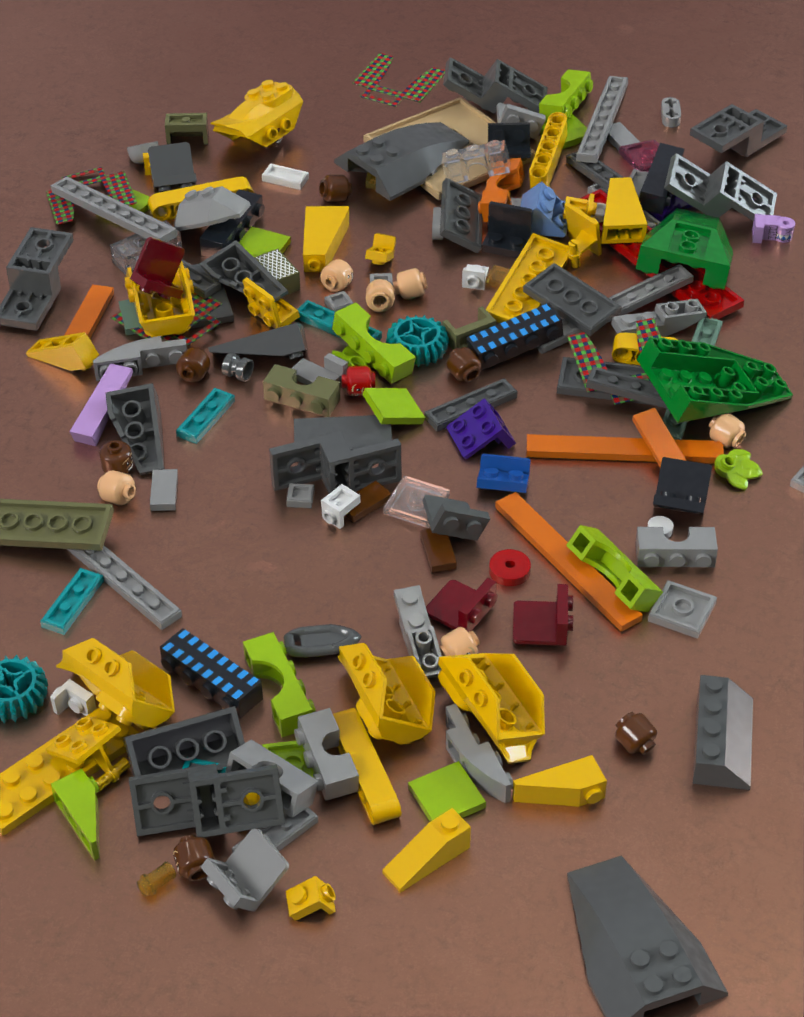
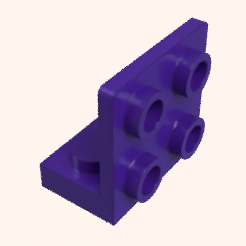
M485 398L447 425L451 437L465 459L471 457L492 440H495L498 444L502 442L508 449L516 444L499 413Z

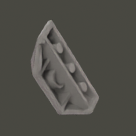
M223 186L216 188L207 187L200 191L191 190L185 194L184 200L179 204L173 226L177 231L214 225L232 218H240L251 204L246 199Z

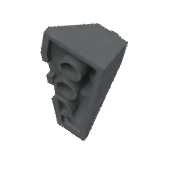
M237 241L232 242L200 263V266L214 280L244 293L242 280L247 277L272 295L275 302L288 294V290Z
M298 322L208 348L210 353L289 356L290 360L303 356L302 352L308 351L304 327Z
M153 383L105 392L108 415L122 441L130 446L133 462L140 475L150 474L153 470L165 469L159 396Z

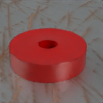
M514 549L501 550L490 559L489 574L500 585L518 586L526 582L530 576V559L521 551Z

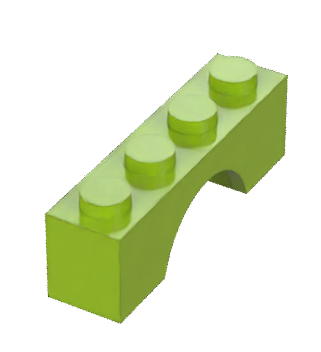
M568 69L561 77V93L546 95L539 103V113L545 115L546 118L544 123H547L550 114L555 112L566 114L567 119L571 117V114L593 89L591 72Z
M355 302L334 313L332 330L390 384L413 373L416 357L401 343L388 344L374 339L368 333L371 315L358 303Z
M580 525L566 546L581 561L595 567L614 583L617 588L614 593L631 610L649 612L663 593L599 529Z
M274 632L243 641L244 659L251 674L256 678L274 681L282 688L278 695L271 699L272 718L281 736L285 737L294 734V729L298 728V717L316 712L312 699L307 700L305 696L306 689L303 681L296 678V669L293 661H288L286 658L287 652L283 641L278 642Z

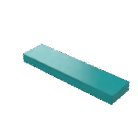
M309 300L305 301L297 309L300 315L298 320L341 338L332 330L335 311ZM369 327L368 333L374 339L380 341L382 339V332Z

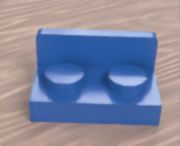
M482 454L476 488L526 493L529 484L531 460L521 457Z

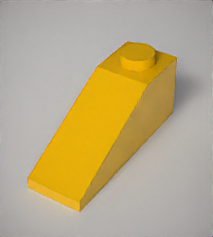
M86 332L39 339L26 352V355L70 371L80 369L84 371L92 367L93 360L99 356V353Z
M593 755L513 780L512 798L514 802L580 807L586 804H594L604 799L607 780Z
M451 808L429 822L382 869V873L400 893L469 849L471 826Z

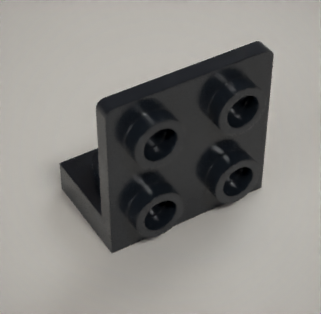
M530 122L488 123L489 158L494 161L506 158H521L522 161H525L527 158H531Z
M491 201L488 213V233L482 243V252L518 258L531 237L532 209Z
M663 457L653 506L704 515L712 466Z

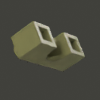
M275 364L263 380L265 400L330 417L341 400L339 381L318 376L309 385L297 384L296 370Z

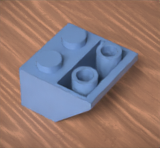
M542 181L522 195L520 207L532 209L531 234L564 237L567 232V221L562 219L565 201H562L553 189L547 187Z

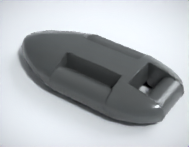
M326 624L295 628L286 633L283 639L288 655L307 658L338 654L339 646L357 644L362 636L351 628ZM295 642H301V646L295 645Z

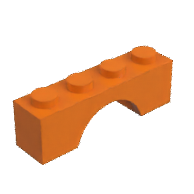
M521 158L496 160L494 168L491 169L490 178L487 179V186L482 192V199L478 202L479 214H482L484 222H488L489 203L491 201L512 205L509 191L521 187L525 177Z

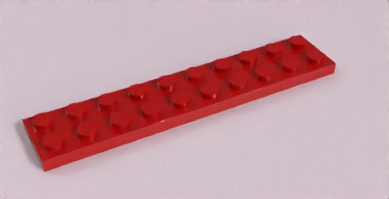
M601 189L592 192L594 194V202L606 204L608 194ZM590 194L585 195L580 199L588 200ZM599 222L600 238L602 236L603 222ZM647 225L646 234H647L650 230H652V228L649 227L648 225ZM642 242L609 244L634 265L637 264ZM662 259L658 274L681 264L694 276L692 283L671 292V294L680 301L698 299L706 310V316L709 319H720L744 307V299L727 286H725V289H713L703 285L706 271L704 268H693L687 264L671 263ZM651 273V274H647V275H648L649 277H653V276H655V275H657V274Z

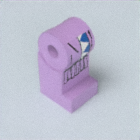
M755 214L752 227L753 243H762V240H776L782 243L790 242L793 238L795 221L789 217Z

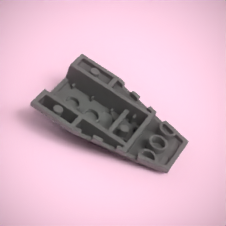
M441 122L409 125L379 135L334 159V163L347 172L359 166L376 177V192L391 201L422 185L428 175L432 176L436 173L437 167L440 165L444 166L450 156L454 157L469 144V140Z
M622 855L567 873L573 910H575L577 930L580 935L582 956L586 966L587 981L604 1017H644L645 1011L692 995L696 998L699 1006L728 996V991L701 942Z

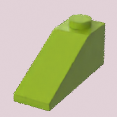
M81 768L51 783L55 803L95 861L100 858L99 806L96 795L99 792V787L92 776L88 778Z

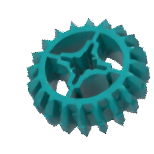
M415 315L412 318L406 316V319L400 318L397 323H392L391 328H388L386 343H401L416 357L414 365H417L419 368L421 364L428 366L429 362L436 363L437 359L443 358L448 349L449 337L447 336L446 327L441 325V321L435 322L434 317L427 319L425 315L423 317Z
M5 655L4 660L0 661L1 720L5 723L8 719H12L16 723L19 717L27 719L29 712L36 714L37 707L43 706L44 699L47 698L48 680L42 667H39L36 661L30 662L28 657L20 660L17 655L13 659H9Z

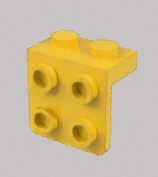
M246 277L242 280L244 285L243 292L249 303V311L254 316H259L263 319L267 326H272L275 329L291 324L300 317L299 311L284 299L280 298L275 302L272 295Z

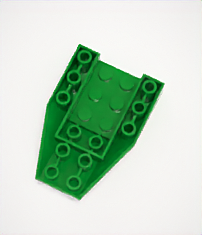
M677 208L646 234L640 246L636 269L647 274H658L662 259L671 263H683L693 268L706 269L703 285L713 289H725L733 251L719 217Z
M649 337L637 358V361L677 423L747 410L788 400L793 397L792 392L787 387V383L782 380L777 369L772 364L704 342Z

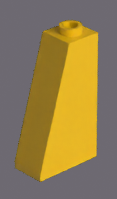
M610 178L601 244L643 242L648 224L632 178Z
M306 206L303 244L304 272H321L332 261L349 228V206Z

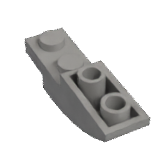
M689 299L656 304L655 311L614 316L612 317L611 325L617 334L622 332L637 334L636 321L654 317L660 335L665 337L695 324L706 317L707 312L698 299Z
M161 336L114 348L93 360L96 381L101 380L110 363L132 368V376L143 375V368L177 364L178 359L187 350L186 340L179 339L162 342Z
M420 585L396 589L393 596L408 654L416 658L427 678L438 677V673L441 670L438 661L442 655L434 626H431Z
M456 704L446 706V726L448 728L446 730V749L454 762H460L472 782L480 789L503 803L510 802L513 780L510 773H505L503 770L500 754L498 751H493L489 742L480 744L478 736L475 733L472 734L469 729L470 724L465 713L461 714Z

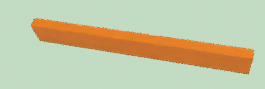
M527 434L526 457L656 462L643 438ZM674 439L687 461L714 464L716 458L724 454L723 443L720 441Z
M517 492L495 502V508L617 629L623 632L642 621L643 614L640 611L631 610L614 593L616 588L593 566L581 561L566 546L568 542Z

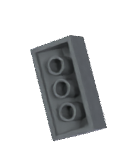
M700 675L697 695L693 784L750 790L753 698L726 677Z
M235 706L123 737L133 776L182 769L185 761L195 758L219 763L216 767L217 770H221L227 767L230 752L245 743ZM190 763L188 768L203 765Z

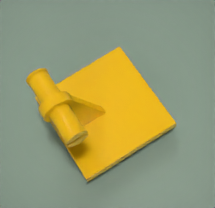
M566 203L565 212L568 236L573 239L568 242V258L571 259V267L578 268L580 266L579 258L586 250H590L598 256L602 254L600 225L595 218L588 216L580 208Z
M91 716L79 719L73 728L65 734L56 737L54 743L46 748L48 754L76 764H80L92 755L104 771V774L95 780L99 791H102L109 783L118 781L120 779L119 775L131 767L128 764L129 761L124 757L112 766L102 747L121 731L120 726Z

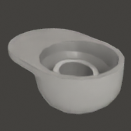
M158 141L127 147L129 158L134 163L144 164L143 153H148L149 147L159 146Z

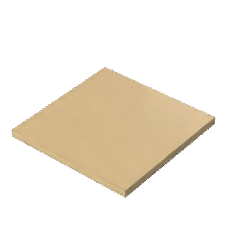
M462 97L363 135V141L367 142L379 135L409 125L441 122L467 138L469 144L454 157L450 156L444 166L440 165L437 167V172L432 176L428 175L426 181L420 185L437 200L442 199V183L445 178H449L469 188L489 179L491 169L494 168L496 161L489 158L488 123L496 122ZM530 148L531 158L522 161L523 165L533 161L536 151Z

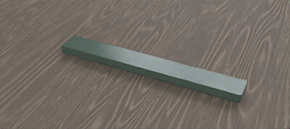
M707 316L698 322L691 342H704L715 346L723 321L714 318L709 319ZM666 409L663 418L664 424L673 439L682 440L688 421L677 423L669 409Z

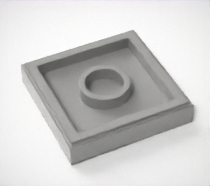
M667 580L662 590L663 593L649 613L648 622L698 639L716 605L717 597Z

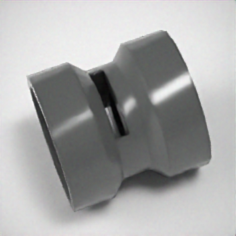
M228 353L222 363V373L229 377L236 376L238 380L244 382L249 380L254 368L253 360L245 357L241 359L239 355L234 353Z

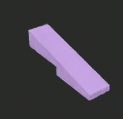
M110 363L69 431L75 442L97 446L109 419L105 392L125 389L133 374L132 368Z

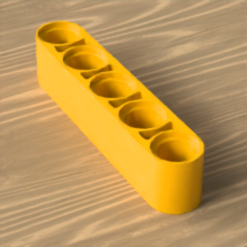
M562 112L552 113L548 117L529 170L530 189L541 181L547 187L550 186L567 138V116Z
M241 176L156 193L149 197L148 205L153 218L159 221L175 219L179 204L184 200L185 194L191 190L200 191L207 187L216 188L223 186L235 194L239 189L252 193L254 191L248 179Z
M356 708L333 713L340 730L339 746L337 748L340 755L350 753L359 774L358 795L371 823L376 825L401 817L402 812L398 797Z

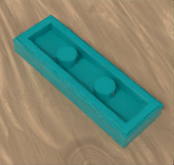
M214 388L176 429V437L198 444L235 402V395Z
M80 568L41 619V627L65 635L104 582L103 575Z

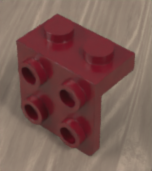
M152 237L147 238L130 279L140 286L139 289L145 293L152 294L154 291L160 297L168 300L171 297L181 299L184 291L172 282L185 254V250L180 246Z
M487 577L477 590L457 580L448 581L426 606L428 616L453 630L463 627L470 632L495 605L498 598L496 594V581Z
M557 584L556 602L521 600L514 602V643L567 646L568 631H573V615H568V611H573V595H568V584Z

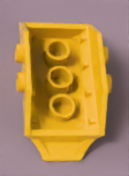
M266 80L259 87L249 90L244 97L245 101L232 113L210 124L214 125V132L233 141L239 137H245L263 147H267L294 130L303 100L292 85L286 82L279 83L273 82V80Z
M181 261L172 282L184 291L181 299L171 297L168 300L157 295V292L153 291L152 294L141 291L139 289L140 286L130 279L132 275L131 267L127 268L126 277H124L126 291H128L129 302H134L139 323L143 327L145 334L150 337L185 333L190 328L195 312L191 295L194 293L192 279L190 280L189 269L184 268L183 262Z
M95 638L62 650L63 658L59 664H56V668L79 675L88 689L96 695V700L100 702L98 707L106 712L117 714L116 720L127 726H131L134 723L137 727L147 731L167 721L175 712L170 675L137 652L131 650L118 655Z
M365 643L339 646L340 655L338 659L347 670L360 696L356 703L358 715L363 719L368 728V733L378 740L394 741L397 744L403 745L421 739L432 731L436 691L414 656L384 659L373 656Z
M479 653L439 657L438 665L441 670L438 673V679L441 686L445 688L454 701V704L460 710L471 711L508 764L531 760L532 750L536 741L545 735L544 694L516 655L507 653Z

